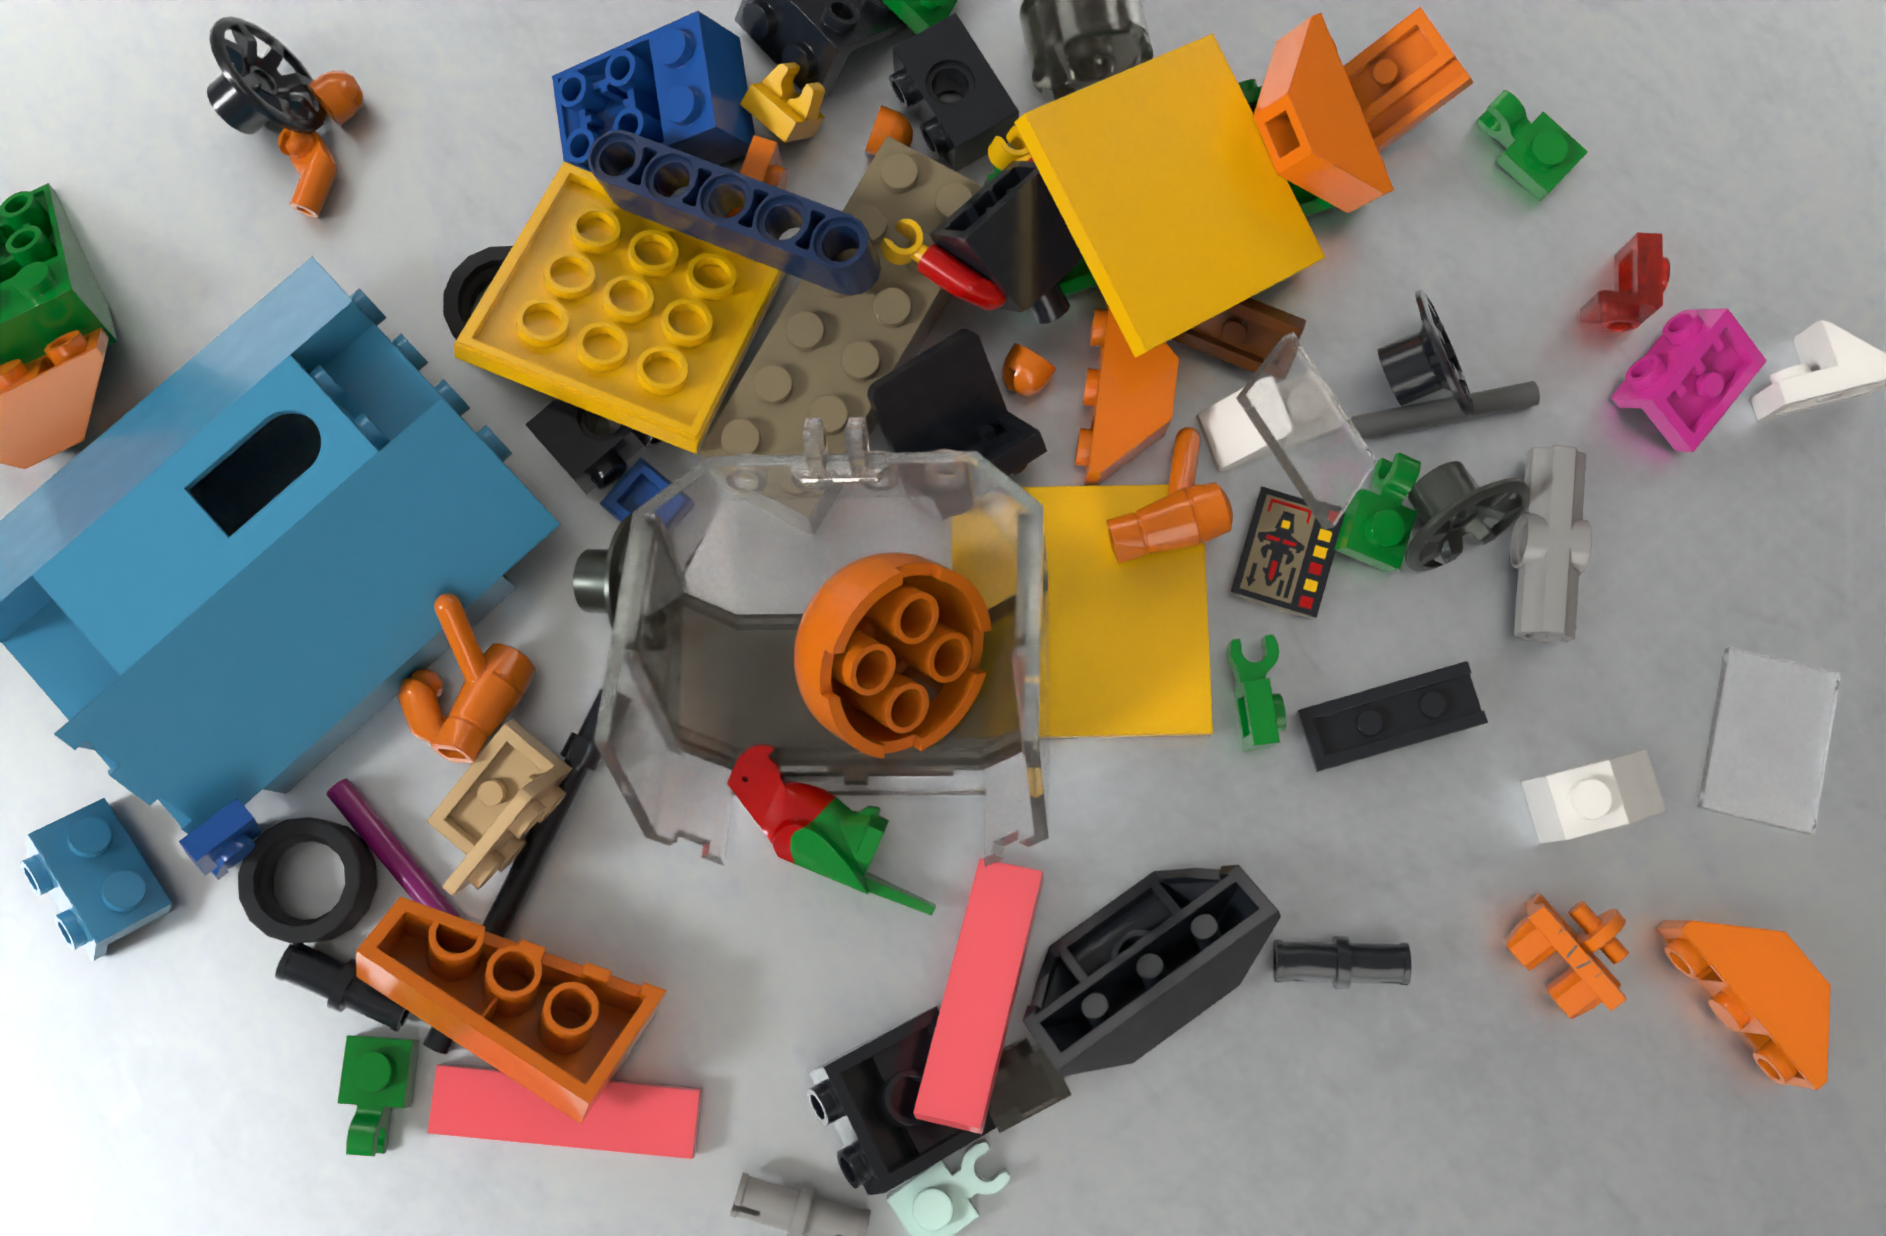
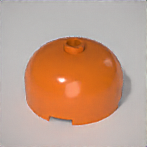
M883 552L860 558L846 565L833 574L814 594L798 626L794 645V670L797 685L806 706L817 721L828 731L860 752L872 757L884 758L886 753H894L910 747H915L920 751L925 750L946 736L961 721L982 687L987 673L979 669L983 651L984 632L992 631L987 606L977 588L963 575L916 554Z

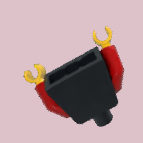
M1012 126L1006 135V139L1014 149L1010 148L1000 136H996L988 147V157L991 163L1002 171L929 234L935 244L928 247L923 243V232L916 221L902 219L897 222L895 229L910 240L912 247L907 249L900 248L893 241L884 238L881 243V251L886 260L894 265H904L914 260L918 263L917 271L949 294L984 310L1003 309L1023 312L1030 309L1037 323L1048 324L1059 319L1069 310L1070 303L1058 282L1081 262L1082 254L1016 126Z

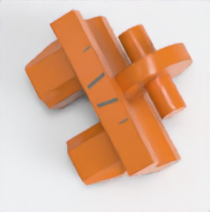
M1540 892L1525 903L1527 916L1506 936V946L1529 971L1555 951H1558L1571 967L1546 985L1553 1000L1570 1019L1595 1008L1601 1002L1612 1011L1627 1000L1626 996L1619 989L1621 984L1618 979L1594 954L1595 951L1600 949L1613 964L1619 963L1629 954V951L1615 937L1626 924V919L1617 909L1608 910L1597 916L1584 901H1580L1568 911V914L1582 928L1576 933Z

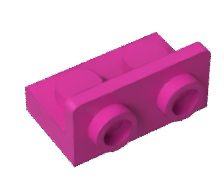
M1728 308L1689 309L1673 316L1664 325L1663 334L1646 355L1628 369L1625 380L1611 397L1619 408H1641L1675 451L1694 452L1767 362Z

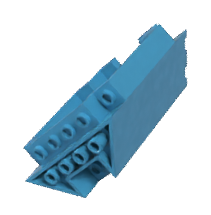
M313 256L0 520V642L69 720L54 735L74 750L78 747L95 750L109 766L108 774L110 777L149 806L158 799L179 823L181 830L187 834L191 833L236 798L245 805L262 789L287 794L397 696L404 679L410 678L412 673L418 669H427L451 647L434 610L435 600L440 595L450 593L457 596L473 628L517 589L505 573L561 525L503 463L513 454L487 425H484L478 432H475L461 417L470 409L466 402L444 379L433 387L419 372L428 364V361L402 333L391 341L378 328V325L387 317L360 288L349 296ZM290 413L301 414L312 419L318 427L321 436V448L316 461L229 537L189 490L272 419Z

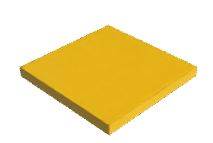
M1213 33L1028 111L1014 122L1135 358L1326 258L1288 181L1277 175L1253 118V112Z
M564 161L454 343L455 358L697 454L786 273L621 209L614 204L592 172Z
M1169 484L990 487L976 496L969 506L958 511H952L953 571L963 575L977 588L987 606L992 631L984 632L983 651L979 669L987 673L975 701L956 725V740L1210 736L1213 734L1205 543L1154 554L1146 553L1144 556L1118 564L1108 535L1106 520L1131 512L1135 513L1138 509L1167 496Z

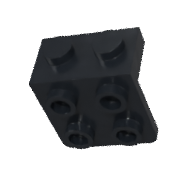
M742 0L734 19L777 66L790 62H795L800 66L793 82L801 91L809 83L819 82L825 88L823 98L830 95L851 51L907 28V25L882 0Z
M961 329L876 380L868 388V400L908 491L942 517L952 511H958L969 506L976 496L1001 480L1018 475L1026 468L1028 463L1047 452L1040 431L1008 412L980 337L969 329Z

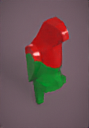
M765 743L754 744L738 757L727 785L762 829L779 858L868 894L870 892L923 913L933 914L936 904L867 872L889 820L879 815L880 807L868 805L859 811H853L836 796L824 789L786 780L780 765L770 756V753L775 750L773 745Z

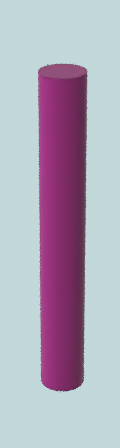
M347 778L337 782L327 791V797L413 901L462 918Z

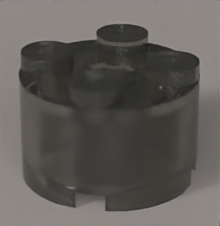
M1024 0L1022 2L1019 18L1033 85L1040 93H1042L1043 87L1052 90L1054 100L1153 59V48L1142 0Z

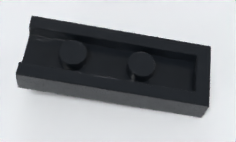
M1468 661L1297 710L1315 772L1488 723L1485 711L1481 709L1470 676L1472 672Z

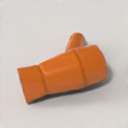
M1182 428L1176 435L1167 496L1138 509L1135 513L1131 512L1106 520L1110 544L1118 564L1144 556L1146 553L1154 554L1198 546L1200 543L1204 544L1231 531L1233 512L1225 491L1216 482L1194 486L1201 440L1200 434L1194 428Z
M445 593L435 600L434 610L465 681L450 711L449 717L430 745L439 755L451 762L473 764L487 743V740L492 737L525 696L536 669L525 654L509 645L494 643L483 654L459 598L453 594Z

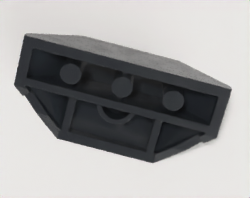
M1239 865L1221 866V869L1187 868L1153 871L1049 946L1035 984L1031 1005L1027 1006L1022 1022L1061 1077L1133 1064L1240 986L1281 918L1279 910Z

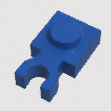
M236 798L181 839L179 843L188 857L205 876L211 872L219 880L229 873L228 869L241 862L252 852L255 847L253 839L259 836L261 831L252 814Z

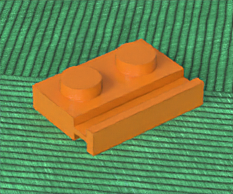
M1421 7L1343 66L1355 96L1360 102L1362 113L1379 153L1474 83Z

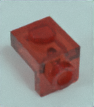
M1637 232L1614 255V291L1602 290L1597 292L1580 309V322L1600 324L1602 330L1609 332L1630 331L1638 328L1663 306V292L1667 288L1670 277V262L1666 256H1663L1662 234Z

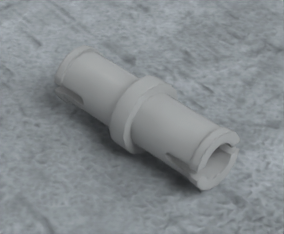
M743 1172L730 1216L735 1218L738 1216L787 1231V1236H865L871 1210L865 1208L863 1210L815 1196V1188L803 1184L798 1191L751 1177Z

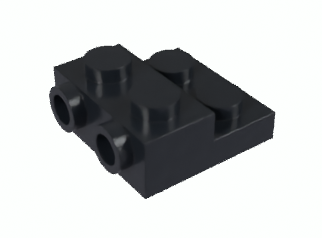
M937 1006L916 1015L809 1072L815 1084L807 1090L811 1108L824 1126L834 1123L845 1146L837 1152L839 1166L850 1185L856 1189L863 1185L868 1195L888 1192L997 1128L989 1111L982 1134L916 1119L913 1112L939 1016Z

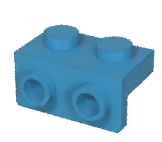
M105 798L27 834V859L20 862L27 881L38 896L47 892L50 893L61 913L54 916V919L62 937L72 950L83 946L92 961L106 955L108 944L170 912L172 902Z

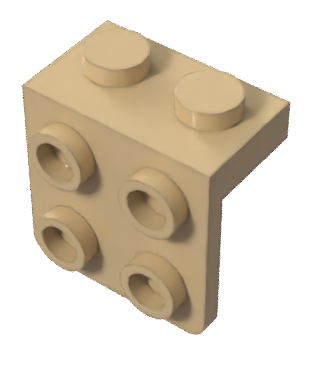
M513 719L504 723L426 821L467 855L442 886L452 896L469 884H472L479 890L497 870L501 873L527 844V841L522 837L536 822L541 824L556 809L567 794L559 785L571 772L572 768Z

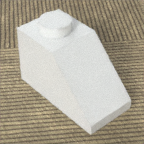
M1646 749L1521 781L1539 844L1565 841L1666 812Z

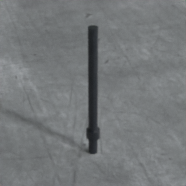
M600 688L578 734L570 733L560 753L561 756L565 757L564 762L572 768L571 772L559 785L567 794L556 809L541 824L536 822L529 830L525 838L527 844L515 858L482 924L485 926L486 932L506 937L588 770H596L606 750L601 744L623 701L622 698ZM431 1026L423 1045L435 1052L448 1054L453 1040Z

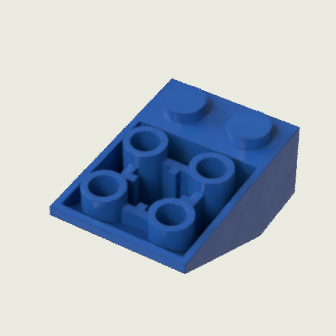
M700 11L691 13L552 76L563 160L589 172H592L588 166L590 147L598 137L614 130L634 133L717 165L747 154L752 138L755 135L752 114L740 105L748 90L740 37ZM628 167L627 169L622 171L620 175H623L626 172H628L631 169V167Z

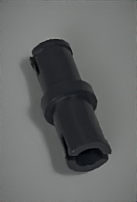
M1333 936L1332 943L1282 942V940H1275L1273 942L1272 966L1274 982H1332L1335 989H1349L1351 982L1410 984L1412 968L1411 952L1408 943H1350L1347 936Z
M293 943L287 947L276 968V979L285 980L328 999L327 1007L338 1012L348 1008L389 1026L393 1031L398 1032L411 1013L357 978L356 959H350L346 963L304 943Z

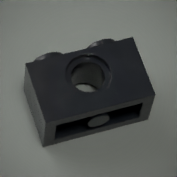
M956 13L893 47L894 73L889 76L890 84L901 105L905 109L913 106L923 121V124L920 125L922 136L936 158L944 155L952 169L957 172L987 155L988 147L996 136L1002 137L1006 144L1009 143L1006 135L1012 126H1015L1014 122L1019 118V110ZM952 90L959 92L964 97L956 102H944L936 96L941 92Z
M556 398L525 425L586 495L595 487L604 489L618 480L627 469L626 461L645 446L647 449H650L662 442V440L622 424L617 431L610 435L594 434L595 425L602 416Z

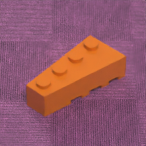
M403 897L398 898L356 950L357 978L580 1124H582L656 1015L667 991L645 982L640 986L611 976V970L585 962L583 966L546 953L545 947L523 939L518 943L486 932L483 925Z

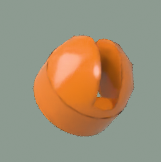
M333 70L326 72L307 85L317 102L339 126L352 118L362 106L363 92L356 79L345 71Z
M883 105L880 107L864 151L876 156L887 136L910 147L913 140V128L908 118L900 112Z
M1014 343L1005 357L1001 368L1002 381L1008 390L1016 391L1018 395L1029 397L1039 393L1048 384L1056 368L1030 349Z

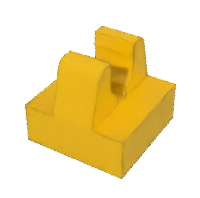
M795 62L779 64L760 83L751 84L740 103L742 107L784 143L814 137L825 119V116L819 112L825 94L824 86L819 82L806 84L801 95H799L793 88L794 77L800 69V66Z

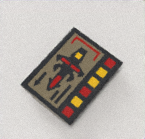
M1261 486L1231 592L1246 599V601L1278 611L1317 618L1345 511Z

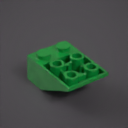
M47 183L30 192L21 191L8 197L0 206V366L15 359H20L25 365L46 355L44 349L49 343L75 330H79L85 336L102 327L109 337L107 346L117 342L108 302L51 185Z

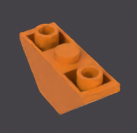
M1322 13L1312 15L1276 41L1253 118L1277 175L1342 211L1350 213L1394 191V188Z
M1108 304L1105 310H1094L1091 327L1090 346L1101 347L1098 369L1087 368L1082 405L1093 407L1091 429H1079L1075 455V465L1086 467L1084 486L1100 485L1164 437L1173 416L1179 364L1178 356L1165 342L1135 358Z
M102 327L85 336L79 330L66 333L45 347L46 355L25 365L20 359H15L0 366V464L27 469L84 441L109 337Z
M1664 920L1655 928L1668 944L1664 950L1670 961L1686 976L1698 979L1712 996L1708 1001L1712 1011L1729 1028L1737 1032L1741 1031L1757 1050L1753 1053L1754 1060L1772 1080L1781 1085L1786 1084L1812 1090L1820 1089L1827 1082L1831 985L1785 931L1693 920Z

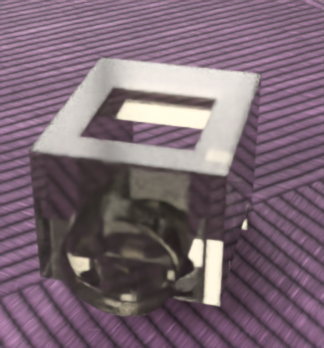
M1027 1037L1009 1044L1002 1051L988 1109L999 1133L1072 1095L1064 1080L1071 1075L1061 1077L1038 1044L1031 1046Z

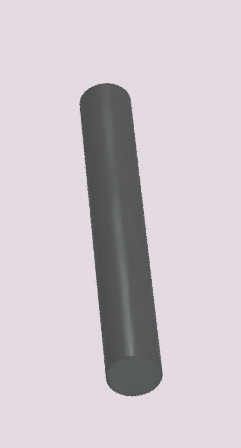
M1530 381L1470 393L1469 397L1472 398L1474 413L1470 418L1538 405L1540 393L1536 382ZM1453 396L1352 416L1351 429L1355 440H1362L1470 418L1464 415Z

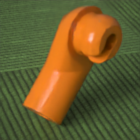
M284 128L278 138V147L283 154L290 156L291 162L301 176L289 206L306 216L319 218L337 174L336 161L324 139L316 131L305 134Z
M418 669L412 673L410 678L402 681L397 698L410 732L417 738L431 744L448 716L443 715L437 699L442 694L443 681L432 670Z

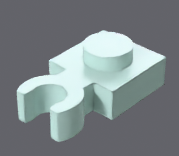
M986 1139L975 1141L969 1145L962 1156L961 1166L951 1172L942 1159L913 1176L887 1195V1202L910 1236H954L979 1217V1211L970 1200L971 1197L977 1193L983 1195L997 1193L1008 1184L1011 1177L1006 1168L998 1171L990 1178L979 1176L974 1169L976 1160L991 1149Z

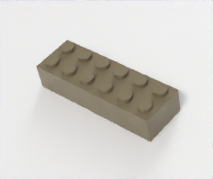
M889 136L886 137L842 211L859 219L867 229L880 258L881 271L878 280L872 288L864 293L849 296L801 279L698 451V455L708 473L815 531L878 423L867 397L869 386L917 356L952 296L917 271L918 263L914 260L904 265H894L887 261L882 255L881 243L884 238H887L900 248L907 249L912 247L910 240L895 229L899 220L911 219L916 221L921 227L923 243L930 247L935 243L929 234L984 186ZM858 249L845 250L834 261H847L856 254Z

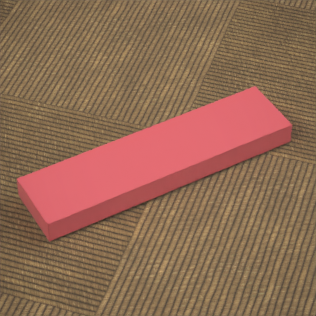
M982 858L979 859L913 1112L916 1119L978 1134L983 1133L1043 886V871Z
M442 1063L436 1066L427 1133L693 1159L696 1154L703 1088L611 1080L582 1124H580L496 1068Z

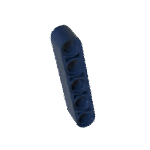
M614 130L606 132L598 137L590 147L588 154L590 170L614 204L625 211L839 294L849 296L862 294L872 288L879 278L881 271L880 258L863 223L850 214L628 131ZM628 167H631V169L628 172H626L623 175H620L622 171H624ZM687 187L681 194L671 197L678 189ZM743 207L737 215L725 218L728 212L734 208ZM800 228L796 235L791 238L779 240L781 235L787 230ZM858 249L856 254L847 261H834L843 251Z

